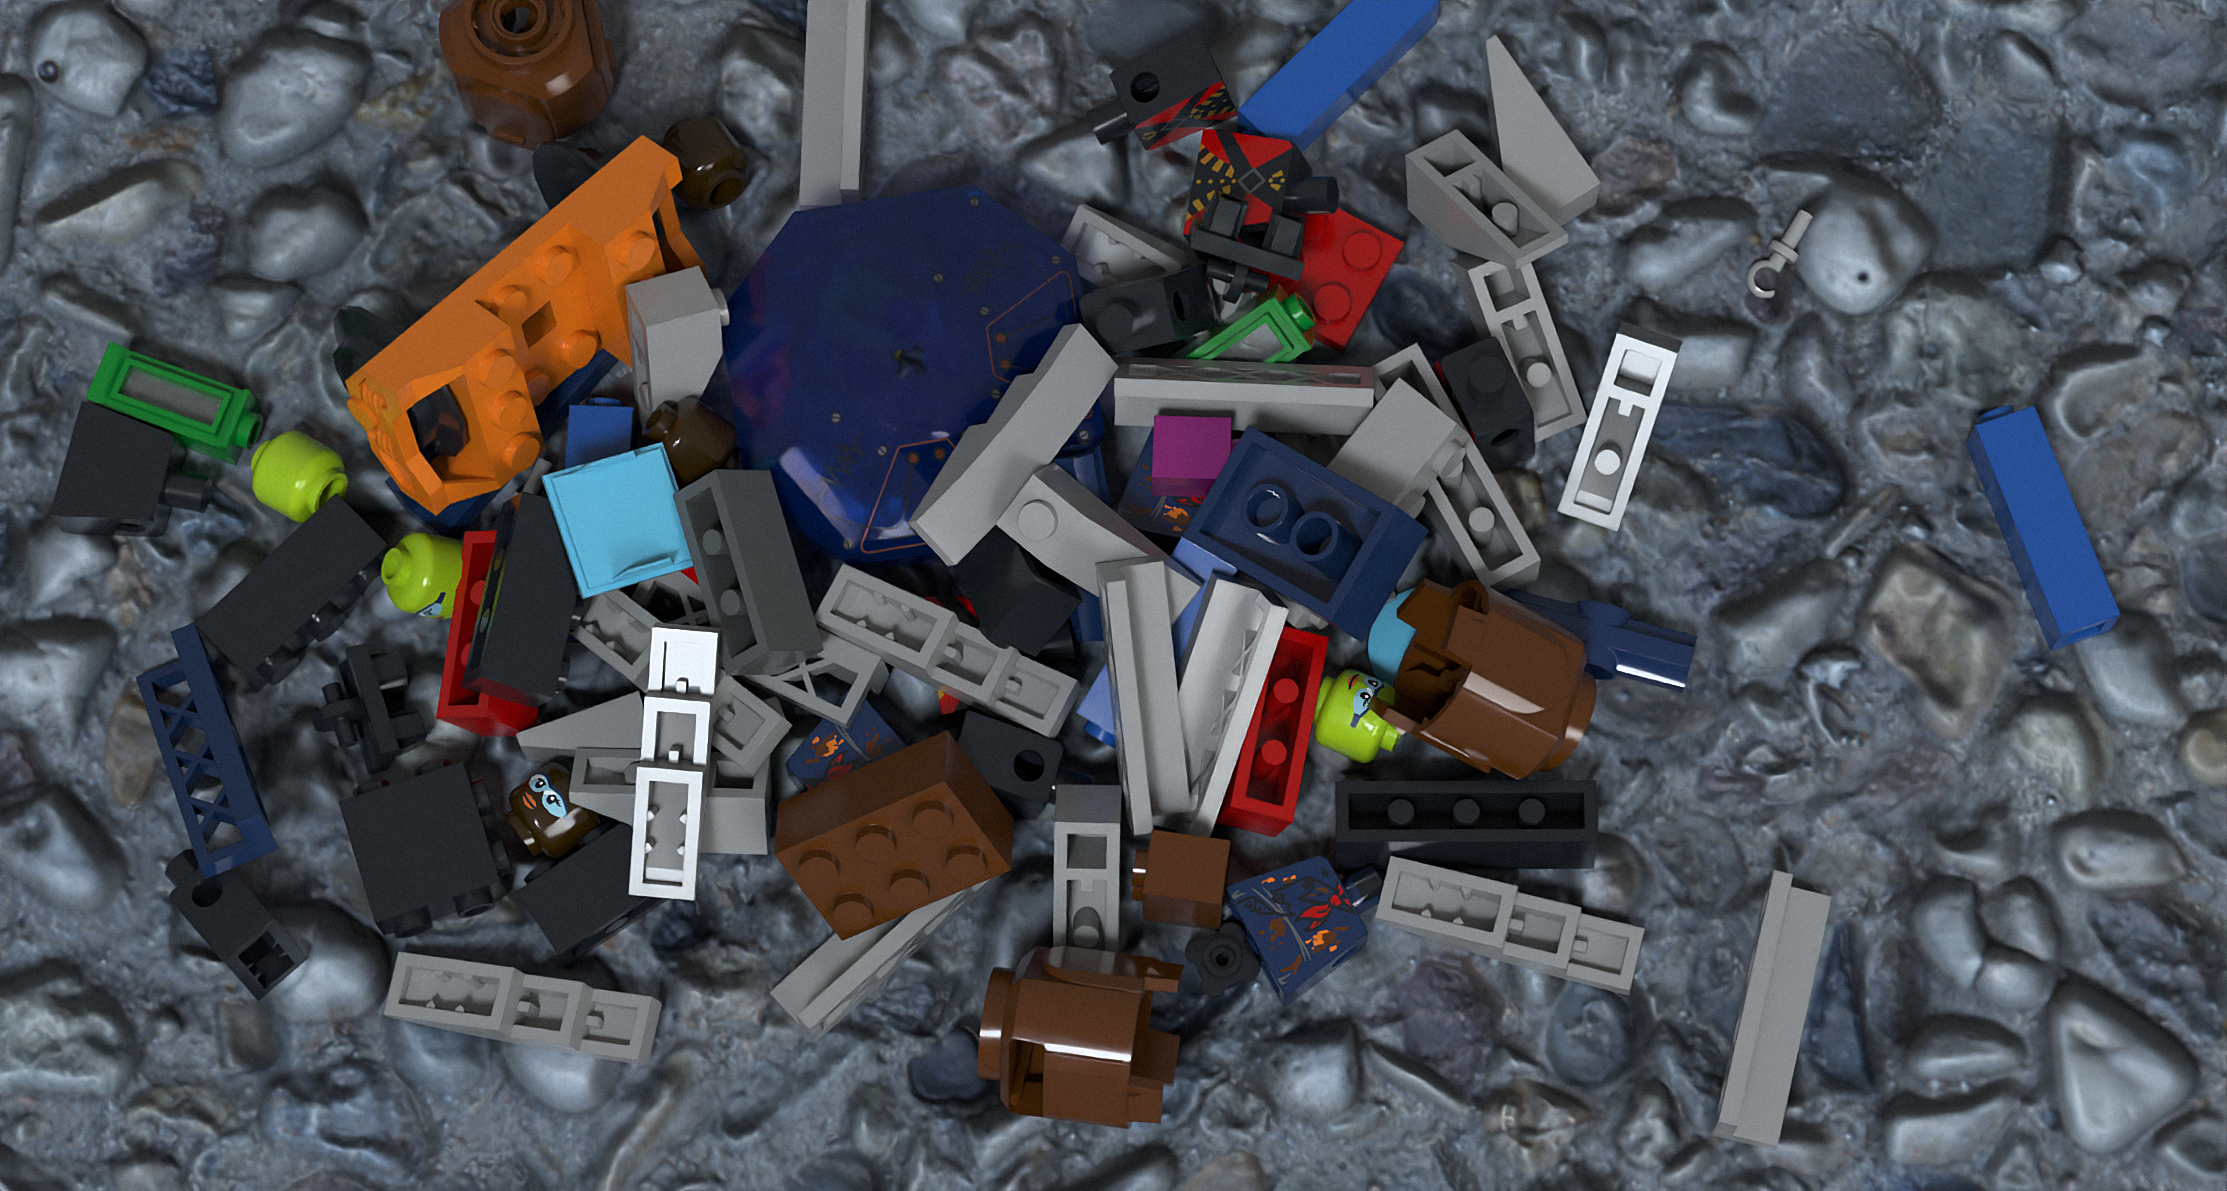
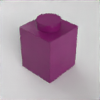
M1154 415L1152 496L1206 497L1240 440L1231 439V418Z

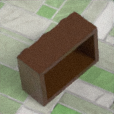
M947 730L778 804L774 855L843 941L1010 871L1012 866L1013 817Z

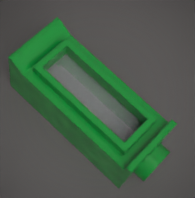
M1278 282L1266 290L1265 294H1260L1219 323V326L1209 329L1167 359L1287 364L1303 352H1308L1312 349L1315 337L1312 326L1317 324V321L1304 299L1296 292L1288 296Z
M111 341L85 397L90 403L171 434L178 439L184 448L237 466L243 450H251L256 444L263 423V416L259 414L261 409L250 390H241L130 351Z

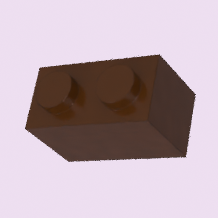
M1152 830L1149 849L1139 847L1136 849L1132 876V900L1143 902V921L1219 931L1229 870L1230 840Z

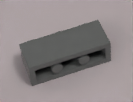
M715 469L673 494L711 627L721 628L719 654L726 676L782 674L822 652L824 649L770 470Z

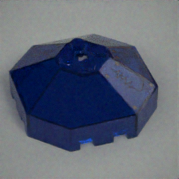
M974 184L793 212L726 303L729 312V325L721 327L743 470H770L787 528L840 566L844 563L864 573L878 571V568L915 562L916 564L941 561L942 559L909 525L908 521L968 427L987 423L1017 375L1034 373L1063 326L1078 323L1084 326L1078 296L1082 295L1076 257ZM917 346L925 352L921 361L928 370L922 378L915 374H910L904 381L895 375L899 364L892 357L898 349L909 353ZM1099 397L1065 444L1092 442L1098 445L1105 436Z

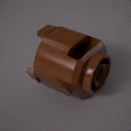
M454 0L441 11L439 40L458 97L470 117L478 125L485 126L492 139L535 152L538 143L542 144L544 141L561 140L583 129L605 106L607 98H609L612 88L615 86L613 72L617 67L611 38L606 39L596 0ZM520 7L529 8L530 14L525 27L520 28L516 33L507 31L516 22L515 9Z
M1424 578L1397 608V618L1416 629V632L1403 655L1394 680L1393 688L1396 691L1394 705L1373 695L1367 707L1381 719L1385 720L1398 733L1403 735L1405 732H1408L1412 736L1485 773H1490L1493 767L1520 780L1537 771L1549 772L1558 767L1569 757L1583 737L1591 720L1596 702V681L1591 673L1584 670L1587 656L1581 637L1573 630L1478 581L1469 580L1463 582L1452 590Z
M1037 946L1022 957L1017 969L995 966L988 982L982 1013L978 1047L979 1078L1000 1081V1100L1012 1114L1121 1129H1130L1133 1122L1160 1124L1163 1110V1086H1174L1181 1038L1177 1035L1149 1029L1153 991L1177 993L1183 978L1184 965L1163 962L1153 957L1071 946H1058L1054 948Z

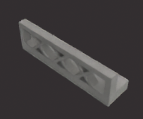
M808 0L799 193L801 214L863 215L871 0Z
M1117 357L1118 369L1115 371L1114 425L1154 427V415L1231 418V430L1245 431L1249 425L1258 431L1353 435L1372 411L1373 367Z
M1160 555L1095 564L1120 786H1122L1123 814L1134 835L1151 833L1153 830L1152 817L1191 811L1164 561Z
M681 571L640 582L631 597L634 602L646 609L654 593L683 606L686 616L666 622L668 624L698 626L710 621L700 587ZM817 627L824 650L798 664L799 668L774 677L771 675H732L849 730L867 694L871 693L878 697L890 674L881 656ZM719 654L718 667L724 670L721 657ZM825 672L852 685L841 708L817 697L811 677ZM804 680L807 692L790 684Z
M1211 572L1176 673L1191 811L1152 817L1153 825L1172 829L1180 834L1209 838L1211 836L1290 610L1276 593L1267 587Z
M1776 870L1773 871L1765 887L1711 1131L1712 1136L1774 1151L1779 1142L1832 896L1791 887L1793 874Z
M1002 874L842 941L835 933L769 992L771 998L815 1044Z

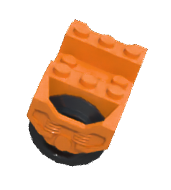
M644 135L637 138L613 159L593 148L576 149L562 141H544L540 144L532 155L534 177L550 211L402 334L384 319L360 306H343L334 317L335 337L339 346L333 353L335 369L350 395L346 402L349 411L366 431L373 453L401 491L435 516L452 503L502 488L519 472L525 471L535 462L537 457L546 450L534 407L540 405L553 389L577 369L586 366L599 350L605 349L632 368L625 285L695 266L700 267L709 284L703 261L681 231L671 189L683 180L678 158ZM425 447L439 454L430 463L426 461L420 452Z

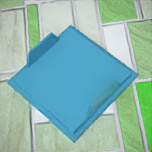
M663 442L546 474L541 477L582 599L694 567L673 498V494L678 492L679 489Z

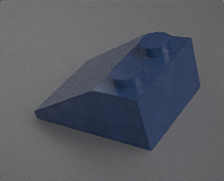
M1248 425L1182 537L1314 616L1363 642L1429 530L1399 507Z

